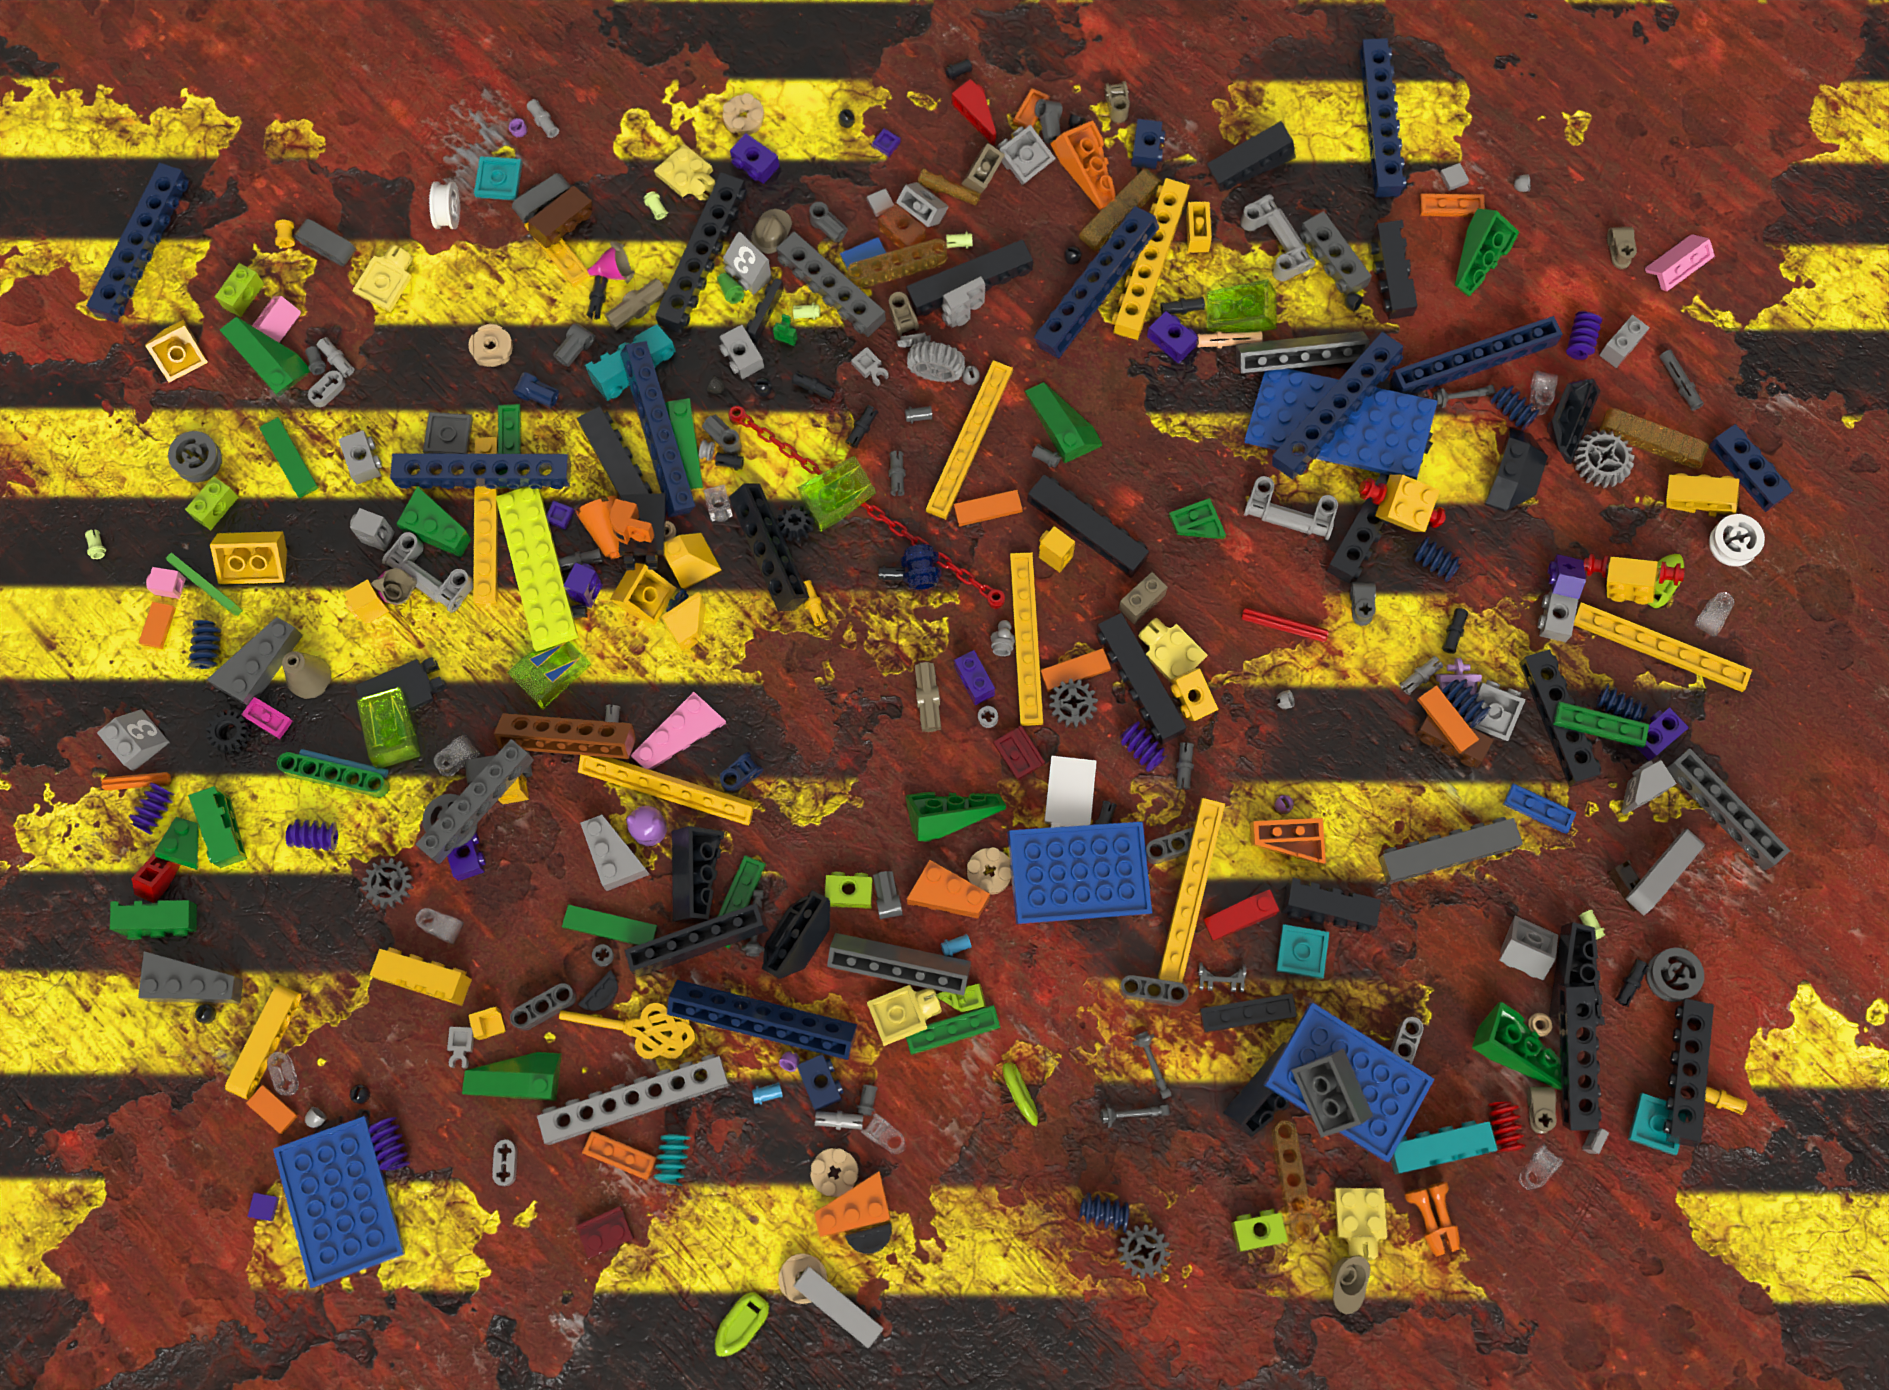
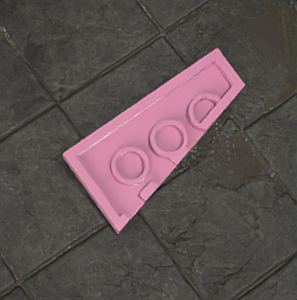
M693 692L630 756L642 768L652 770L672 758V755L691 746L690 744L701 737L704 738L709 735L714 729L722 727L726 724V721Z

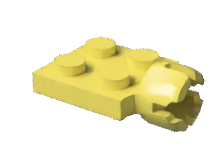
M685 144L654 170L657 177L682 197L687 194H693L699 200L706 201L709 197L703 192L707 191L711 194L716 183L715 179L710 176V173L713 172L712 166Z
M391 245L381 258L373 256L352 290L356 295L391 312L412 278L410 273L407 272L412 257L404 249L400 248L398 250L396 245Z
M1155 618L1139 633V638L1148 646L1149 650L1145 654L1148 660L1170 682L1171 679L1196 668L1208 656L1177 624L1168 628L1158 618Z
M910 985L867 1002L884 1046L928 1029L926 1020L941 1013L938 997H936L934 989L926 988L916 992L912 990Z
M1335 1188L1337 1239H1345L1348 1242L1349 1257L1364 1256L1367 1261L1376 1259L1378 1256V1240L1387 1238L1384 1189Z

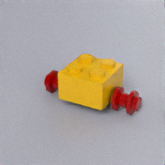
M1390 475L1387 485L1384 483L1375 485V480L1372 478H1367L1359 485L1358 492L1360 493V498L1366 500L1371 497L1372 503L1379 504L1375 516L1413 532H1425L1428 523L1430 527L1437 528L1445 521L1446 514L1444 508L1436 507L1434 509L1440 490L1405 475Z
M1590 554L1589 558L1584 559V569L1587 571V576L1597 572L1601 573L1602 578H1606L1608 569L1607 598L1617 602L1630 600L1637 604L1653 603L1657 577H1659V584H1663L1665 580H1671L1676 586H1678L1679 581L1683 582L1685 568H1681V563H1677L1675 567H1667L1666 562L1662 561L1660 570V568H1657V561L1611 557L1608 564L1609 556L1605 555L1601 560L1595 559L1594 554Z

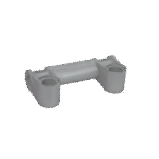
M1269 194L1245 207L1240 224L1243 229L1253 231L1268 223L1286 251L1285 254L1277 258L1273 268V276L1279 281H1286L1310 270L1316 262L1309 257L1305 251V245L1283 211L1278 209L1274 203V197Z
M1267 476L1259 477L1256 480L1251 496H1249L1244 516L1249 514L1261 518L1262 521L1308 535L1313 533L1325 537V540H1329L1338 508V502L1335 497L1331 495L1321 497L1315 508L1314 515L1270 503L1274 490L1273 480ZM1265 486L1268 492H1261L1258 487ZM1321 505H1329L1332 510L1325 511Z
M403 533L392 548L386 552L382 559V564L406 571L411 577L417 579L415 586L433 601L443 604L450 613L455 612L473 589V578L466 571L456 569L450 573L444 583L440 582L414 563L424 549L423 542L413 533ZM414 541L413 547L407 549L408 543ZM465 577V582L462 585H458L459 579Z

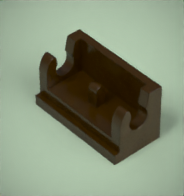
M1629 859L1607 873L1634 912L1637 909L1626 900V897L1640 882V879L1630 864L1632 862Z

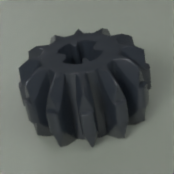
M791 505L790 511L784 508L782 510L784 515H778V526L783 537L788 536L787 538L790 542L793 538L800 542L801 536L808 539L807 532H813L814 530L812 526L814 518L810 517V511H804L802 505L797 510L794 505ZM798 521V525L794 526L793 522Z

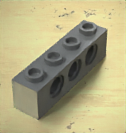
M1324 211L1302 224L1300 230L1301 240L1308 244L1314 258L1322 263L1325 273L1333 278L1337 289L1347 296L1351 293H1357L1369 285L1372 277ZM1342 270L1348 271L1349 274L1343 273Z

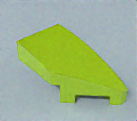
M981 984L966 987L964 996L949 992L936 994L938 999L963 1013L986 1007Z

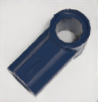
M526 372L521 374L512 390L516 396L523 400L529 401L531 399L549 408L555 406L559 395L557 389L541 383L535 376Z

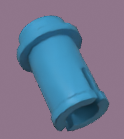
M967 934L949 941L945 939L944 943H941L944 956L953 957L954 953L972 948Z
M779 1082L761 1088L756 1086V1089L752 1090L755 1104L760 1103L761 1105L763 1101L783 1097Z

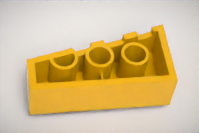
M388 947L387 951L379 949L370 976L450 1003L463 1005L472 979L466 976L467 972L457 968H453V970L444 968L445 965L432 961L431 964L423 962V958L412 954L406 957L401 955L402 951Z

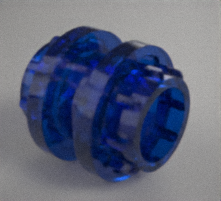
M928 544L906 548L904 556L900 559L901 566L908 568V572L903 574L904 582L909 583V588L912 590H925L937 586L938 578L942 576L941 568L934 567V563L939 561V553L935 552L933 546Z

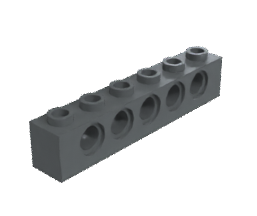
M793 232L776 248L777 259L784 267L788 266L798 280H804L813 293H818L822 296L826 305L829 307L833 306L842 319H848L858 333H863L869 337L886 321L885 311L796 232ZM797 258H804L801 261H796ZM812 271H818L817 274H811ZM827 284H833V285H834L833 287H830V288L825 287ZM843 297L849 298L847 301L840 300ZM859 310L864 311L863 314H856L855 312Z
M511 739L415 845L440 865L534 759Z
M1690 748L1667 767L1671 776L1764 871L1776 865L1791 851Z

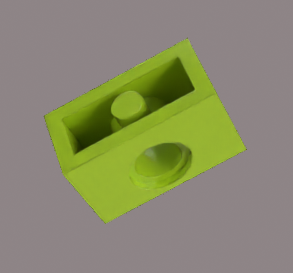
M239 263L215 298L224 309L241 317L264 286V282L257 272Z
M213 476L185 510L196 521L211 531L239 497L229 486Z
M832 872V875H826L825 897L830 899V907L872 909L873 879L868 877V874L855 873L854 876H845L843 872ZM846 885H853L855 891L847 895L843 893V888Z
M1274 1209L1261 1211V1217L1251 1218V1214L1237 1216V1221L1231 1223L1237 1251L1240 1252L1288 1242L1282 1213L1275 1214ZM1256 1223L1262 1224L1265 1228V1233L1262 1237L1256 1236L1253 1232V1226Z

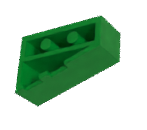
M417 486L397 525L403 533H413L421 541L461 558L471 541L470 536L461 525Z
M216 786L188 795L208 849L207 857L210 863L222 868L246 860L247 857L230 796Z
M189 900L158 901V903L150 904L134 901V905L125 906L119 904V901H111L110 930L126 936L128 940H140L142 936L150 935L151 938H164L165 934L172 933L174 936H188V932H196L197 904Z

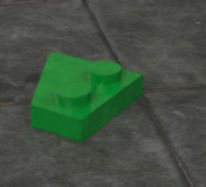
M1210 498L1169 513V518L1177 535L1215 539L1226 538V533Z
M175 817L155 849V857L197 870L199 867L198 823Z

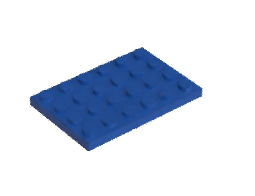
M1143 822L1007 831L1016 924L1152 914Z
M1312 1002L1307 1007L1265 1081L1264 1086L1310 1114L1292 1069L1344 1048L1373 1117L1361 1125L1340 1131L1339 1133L1383 1161L1389 1162L1432 1085L1434 1078Z
M366 1116L273 1149L310 1288L318 1287L406 1255L382 1170L379 1169L380 1161L376 1160L378 1154L373 1149L375 1143L371 1142V1137L373 1136L368 1132L370 1125Z

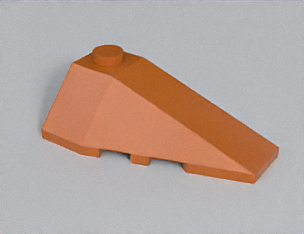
M1093 120L1062 133L1051 143L1060 163L1099 210L1117 202L1113 181L1107 170L1108 159L1104 157L1102 148L1104 141Z

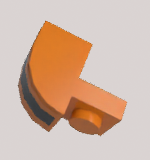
M615 499L610 512V521L615 537L626 545L630 538L639 542L646 541L651 543L654 538L652 524L638 520L640 515L637 504Z

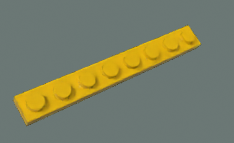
M996 361L992 362L926 507V512L945 520L947 519L1011 377L1012 367Z
M475 438V454H498V438ZM486 470L478 471L477 475H482ZM476 486L474 490L473 602L475 604L497 603L498 504L496 496H498V488L489 489L485 486Z
M1013 553L1010 554L1020 726L1043 725L1033 554Z
M1582 602L1578 605L1574 626L1740 692L1746 689L1752 672L1751 669Z
M580 755L578 773L748 826L752 820L755 802L617 759Z
M1201 798L1158 979L1179 983L1183 981L1224 811V803Z

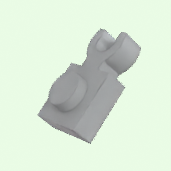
M867 347L851 360V364L865 378L871 375L873 383L877 386L880 385V380L877 376L883 375L886 379L889 378L888 372L884 368H879L881 361Z
M449 1027L447 1050L454 1052V1055L449 1059V1067L455 1068L456 1060L461 1059L462 1068L467 1069L469 1061L465 1056L466 1052H473L474 1035L472 1028Z

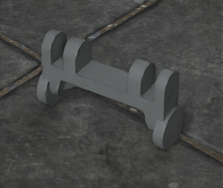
M1199 962V990H1203L1204 981H1207V991H1212L1213 981L1231 982V992H1236V982L1240 983V992H1244L1246 964H1242L1241 969L1230 977H1215L1203 967V962Z

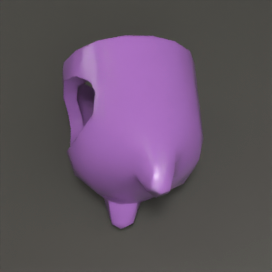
M648 805L640 806L626 818L631 836L640 845L654 846L660 843L666 835L667 823L661 812L655 807Z

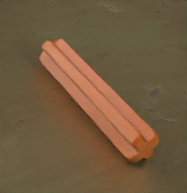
M167 772L104 777L101 786L106 791L150 787V783L165 786L171 783V775Z

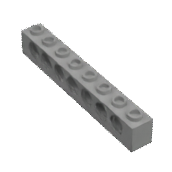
M711 1054L701 1058L702 1062L693 1064L692 1061L679 1065L678 1070L670 1072V1069L659 1071L656 1073L657 1077L651 1079L645 1076L635 1079L634 1084L626 1087L625 1084L616 1085L611 1088V1092L602 1094V1091L588 1095L589 1099L581 1102L579 1099H574L566 1102V1106L559 1109L556 1106L542 1110L543 1114L537 1116L544 1144L551 1145L730 1086L723 1060L720 1056L716 1057L715 1054ZM700 1070L707 1071V1078L703 1082L696 1081V1074ZM678 1077L684 1078V1086L679 1090L674 1089V1080ZM654 1085H661V1094L657 1097H652L650 1093L651 1088ZM633 1092H637L639 1094L638 1102L630 1105L628 1096ZM609 1100H615V1110L607 1112L605 1109L606 1103ZM592 1107L593 1116L585 1120L583 1118L584 1109ZM568 1114L571 1119L569 1125L561 1127V1117Z

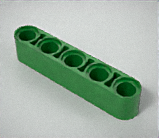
M290 752L283 753L277 760L278 768L292 778L373 797H383L390 789L389 782L376 772ZM290 761H295L293 767L287 769V764ZM316 766L315 772L308 774L309 768ZM333 771H338L334 779H329ZM359 776L358 782L351 784L352 778ZM376 781H381L379 788L372 789Z

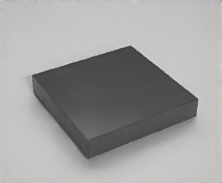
M429 412L423 453L468 454L473 416L468 414Z

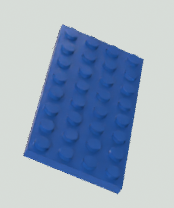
M1291 369L1265 371L1245 436V443L1278 450L1339 380ZM1376 388L1370 397L1366 396L1362 401L1363 404L1356 413H1351L1346 425L1336 430L1332 441L1329 444L1325 443L1321 447L1322 450L1316 458L1386 475H1405L1417 480L1438 401ZM1349 390L1351 393L1358 392L1356 390ZM1336 405L1335 407H1336V408H1343L1344 406H1342V405ZM1327 420L1321 421L1323 424L1331 423ZM1309 436V437H1307L1308 439H1311V440L1316 439L1315 436ZM1299 451L1294 452V454H1296V455H1302V454H1303L1302 452H1299Z

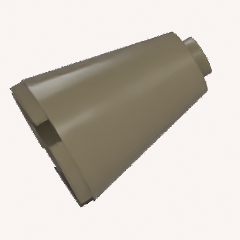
M297 651L289 652L284 656L282 666L287 686L292 693L301 698L309 699L315 698L326 691L325 688L331 682V670L322 658Z

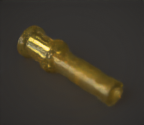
M926 168L922 169L918 178L920 185L933 189V192H943L974 206H977V202H979L981 193L945 180L944 175L940 174L938 176L928 172Z

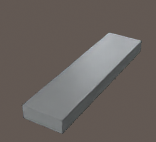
M809 1266L793 1285L867 1348L871 1346L884 1329Z

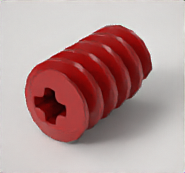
M1511 1101L1487 1104L1488 1107L1495 1108V1110L1489 1113V1116L1497 1118L1490 1123L1491 1126L1498 1128L1493 1131V1136L1500 1137L1495 1143L1501 1149L1495 1151V1153L1517 1151L1525 1147V1144L1517 1141L1524 1137V1134L1516 1132V1130L1522 1127V1124L1514 1122L1521 1118V1115L1513 1113L1514 1110L1519 1108V1105L1512 1104Z

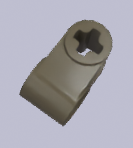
M1126 81L1114 85L1106 83L1104 91L1110 118L1113 122L1122 123L1127 120L1129 113Z
M1633 227L1609 228L1607 243L1610 248L1612 264L1618 269H1625L1630 265L1631 259L1637 253Z
M902 292L893 293L889 298V311L898 336H902V333L913 329L919 330L917 318L912 311L907 296ZM902 303L903 306L898 308L894 304Z
M1528 1087L1527 1103L1530 1127L1534 1132L1544 1134L1556 1125L1554 1087ZM1542 1118L1543 1121H1547V1124L1543 1126V1123L1539 1122L1538 1119Z

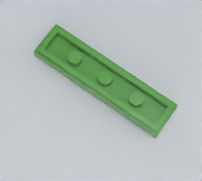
M173 553L166 557L173 567L234 616H238L243 611Z

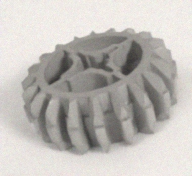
M934 341L914 344L907 356V367L910 371L915 373L916 376H921L923 379L931 381L954 382V380H959L965 368V357L960 351H957L956 348H951L950 345Z
M1595 430L1591 435H1585L1583 440H1580L1575 452L1576 456L1573 459V462L1577 463L1575 470L1582 471L1580 477L1586 476V483H1589L1591 480L1594 481V487L1600 483L1603 488H1606L1608 485L1613 487L1617 482L1622 483L1630 475V470L1634 466L1632 461L1635 455L1630 454L1633 447H1626L1628 440L1622 442L1620 440L1621 435L1615 437L1613 431H1610L1607 435L1605 430H1601L1600 433ZM1605 454H1607V457L1605 458L1606 460H1604L1603 463L1600 464L1602 457H1604Z

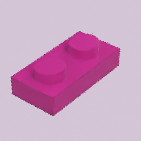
M253 697L241 714V716L278 739L282 738L293 722L289 717L256 697Z

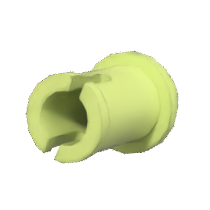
M655 192L646 194L644 203L650 207L655 219L661 220L666 217L668 212L659 200V194Z
M972 233L947 234V248L966 247L968 249V247L973 246Z
M819 304L793 305L794 319L813 318V320H816V317H820Z
M93 530L87 531L85 537L89 547L87 550L88 555L92 559L103 558L106 548L102 546L100 532L95 530L94 535Z
M1593 910L1579 915L1584 925L1595 927L1596 940L1605 936L1603 932L1605 929L1601 928Z

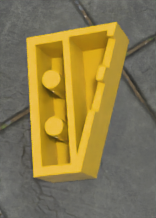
M1683 473L1669 475L1666 498L1667 508L1695 513L1696 509L1708 511V516L1716 517L1717 513L1724 515L1737 514L1739 479L1731 476H1723L1721 478L1709 475L1688 476Z

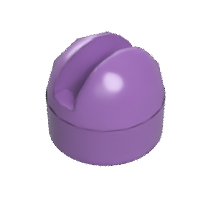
M517 118L510 122L509 130L514 136L523 137L527 133L526 124L522 119Z
M1281 795L1275 801V809L1280 814H1288L1294 807L1293 799L1287 795ZM1282 799H1285L1286 803H1287L1288 806H1289L1288 809H1286V806H1285L1284 802L1282 801Z
M788 1051L782 1055L779 1065L786 1071L794 1072L797 1069L796 1065H799L800 1058L797 1053L792 1054V1051Z

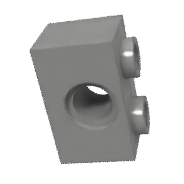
M918 182L905 185L896 201L898 205L927 227L940 224L949 207Z
M1632 315L1607 343L1599 356L1617 368L1641 341L1650 327Z
M743 325L719 336L721 340L719 348L723 356L729 357L731 360L729 365L733 373H738L741 379L764 368L763 359ZM738 351H744V354L736 355Z
M362 430L338 439L350 476L356 484L381 476L379 468L382 467L379 456L374 455L373 449H376V446L371 436L368 437ZM362 454H366L363 459H358Z
M359 508L357 514L353 515L350 522L351 530L362 543L386 552L395 532L384 517Z
M1552 590L1548 595H1544L1541 607L1544 608V613L1540 616L1537 626L1540 628L1539 636L1566 642L1572 636L1578 599L1554 594ZM1553 611L1558 612L1561 618H1556L1553 615Z

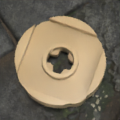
M745 93L735 96L723 105L724 124L730 132L751 135L761 128L765 116L764 109L760 101L754 98L752 94ZM742 112H747V118H743L742 116L738 117V116H739L740 113H742Z
M495 324L483 325L478 328L474 336L473 334L471 335L469 351L477 364L494 367L509 361L513 350V342L508 332L503 330L502 327ZM489 342H493L496 345L493 349L485 348L490 344Z
M997 848L979 850L971 857L967 864L968 881L990 893V895L1002 892L1008 887L1012 878L1010 859ZM986 866L996 869L993 877L984 875Z
M832 1148L821 1152L815 1158L811 1165V1180L819 1192L830 1197H840L854 1188L858 1177V1166L855 1159L849 1153L842 1149ZM832 1166L836 1169H841V1172L838 1174L839 1178L836 1180L834 1177H828V1173L831 1172L830 1167Z
M797 1254L790 1257L782 1266L778 1277L782 1293L789 1300L798 1304L812 1302L793 1286L796 1278L800 1276L799 1272L805 1271L809 1266L827 1281V1272L824 1265L816 1257L808 1254Z

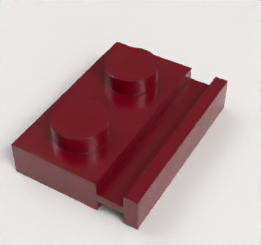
M1022 725L993 742L1017 781L1045 765V761Z
M622 1206L576 1226L588 1259L634 1239Z

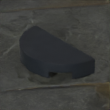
M610 970L578 1005L585 1010L595 1012L610 1006L618 993V982L613 972Z
M889 1223L845 1235L848 1244L855 1251L863 1254H874L888 1244L892 1234V1224Z

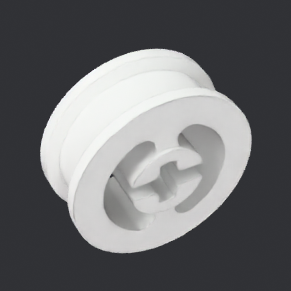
M434 181L430 189L429 202L432 224L435 229H440L442 226L456 229L460 217V198L455 182L441 185L440 182Z
M1729 515L1722 519L1712 530L1709 537V547L1714 557L1721 563L1728 566H1742L1749 563L1762 550L1765 541L1764 532L1759 523L1747 515ZM1723 532H1726L1727 536L1723 540ZM1745 535L1748 536V537L1744 538L1741 542L1739 541V540H1741ZM1749 541H1750V549H1748V548L1746 547V545L1749 543Z

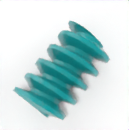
M676 1134L663 1135L660 1139L666 1142V1144L660 1145L659 1149L665 1152V1154L657 1155V1159L662 1161L663 1164L655 1165V1168L661 1171V1173L655 1174L653 1178L661 1183L683 1186L677 1179L684 1178L685 1175L678 1170L686 1168V1165L680 1162V1160L688 1158V1155L684 1154L682 1150L690 1148L689 1145L684 1143V1140L691 1139V1137Z

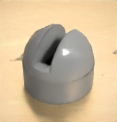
M1529 174L1518 176L1515 179L1514 187L1517 191H1530Z
M974 366L966 367L962 373L963 381L969 385L977 383L979 380L978 369ZM969 371H972L974 378L970 377Z
M1290 690L1282 691L1276 697V700L1281 702L1277 705L1282 709L1292 708L1295 705L1294 697Z
M312 1107L305 1116L307 1126L312 1128L319 1127L327 1119L325 1114L316 1107Z

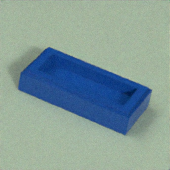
M877 237L840 253V257L850 274L886 259L887 253Z

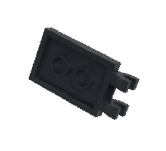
M666 494L621 495V500L637 504L640 515L638 520L652 524L654 538L651 543L646 541L639 542L633 538H630L627 545L619 541V555L624 556L626 570H635L636 555H646L648 570L658 569V555H664Z
M433 657L424 660L421 664L418 659L355 685L370 726L373 727L369 701L381 724L395 718L391 694L402 715L434 701L433 694L448 689L445 681L440 676L431 681L428 678V673L440 669Z

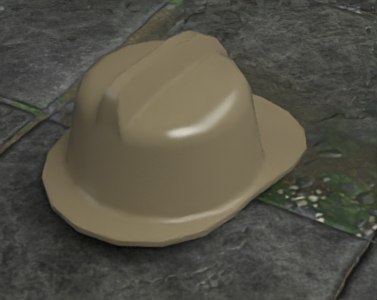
M771 209L761 215L752 233V243L761 253L770 254L776 252V248L786 239L792 226L788 213L780 209Z
M1361 1256L1343 1257L1334 1264L1331 1270V1280L1334 1284L1333 1301L1335 1307L1344 1314H1352L1357 1311L1365 1298L1371 1270L1368 1261Z

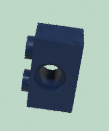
M1144 119L1137 120L1131 166L1156 169L1157 161H1162L1163 149L1159 148L1160 143H1164L1165 138L1162 122Z
M822 1054L796 1065L815 1111L842 1100L840 1094L844 1092L839 1080L834 1081L831 1072L835 1070L830 1058L825 1060ZM819 1076L828 1078V1083L824 1088L815 1086V1080Z

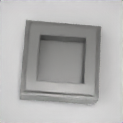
M1460 163L1443 169L1440 172V176L1449 191L1466 185L1469 182Z
M886 189L867 196V201L876 217L895 209L894 203Z
M1602 1128L1590 1130L1582 1150L1589 1154H1599L1609 1132Z

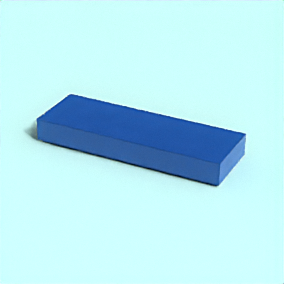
M1514 783L1511 784L1503 802L1504 806L1565 834L1569 832L1577 813Z

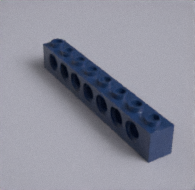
M1387 38L1363 39L1359 49L1374 197L1400 196L1402 189L1406 187V176L1402 175L1404 157H1400L1402 139L1398 138L1400 121L1396 120L1398 103L1394 101L1396 84L1392 83L1394 66L1390 65L1392 48L1388 47Z
M162 163L158 164L86 305L94 316L115 323L123 316L125 307L129 299L132 298L138 281L143 277V271L147 263L152 259V253L156 245L161 241V235L165 227L170 223V217L174 209L178 207L179 200L188 187L189 180L182 170Z
M1136 206L1131 212L1127 213L1124 221L1113 231L1108 242L1100 248L1098 255L1088 264L1081 277L1076 279L1074 286L1063 296L1061 303L1050 313L1044 325L1037 330L1034 339L1040 349L1058 359L1062 356L1160 228L1154 215Z
M1552 316L1394 371L1390 383L1394 392L1413 395L1556 346L1563 334L1555 317Z
M1381 332L1272 455V466L1292 480L1298 474H1303L1308 466L1307 463L1311 459L1318 457L1322 450L1321 447L1325 443L1329 444L1332 441L1336 430L1346 425L1351 413H1356L1363 404L1362 401L1366 396L1370 397L1376 390V385L1388 377L1389 370L1393 366L1399 365L1403 359V345L1384 332ZM1377 359H1383L1384 361H1383V362H1378V361H1376V360H1377ZM1368 374L1371 377H1364L1362 375ZM1349 390H1356L1358 392L1351 393ZM1336 405H1342V406H1344V407H1343V408H1336L1335 406H1336ZM1327 420L1331 423L1323 424L1321 421ZM1309 436H1315L1316 439L1311 440V439H1308L1307 437H1309ZM1299 451V452H1302L1303 454H1302V455H1295L1294 452Z
M647 341L627 344L620 355L661 493L666 494L668 517L688 514L694 509L695 503Z
M392 453L390 478L395 486L403 489L410 488V486H419L424 489H430L432 486H441L446 489H452L454 486H463L467 489H474L476 486H485L489 489H496L498 486H507L510 489H518L520 487L562 489L570 487L571 460L568 454ZM420 469L417 474L411 475L414 470ZM442 469L439 474L433 475L436 470ZM458 470H464L460 475H455ZM486 470L482 475H477L478 471ZM501 470H508L504 475H498ZM523 470H530L528 474L520 475ZM545 470H552L550 474L542 475Z
M676 980L668 999L667 1015L846 1060L849 1059L858 1025L681 980Z

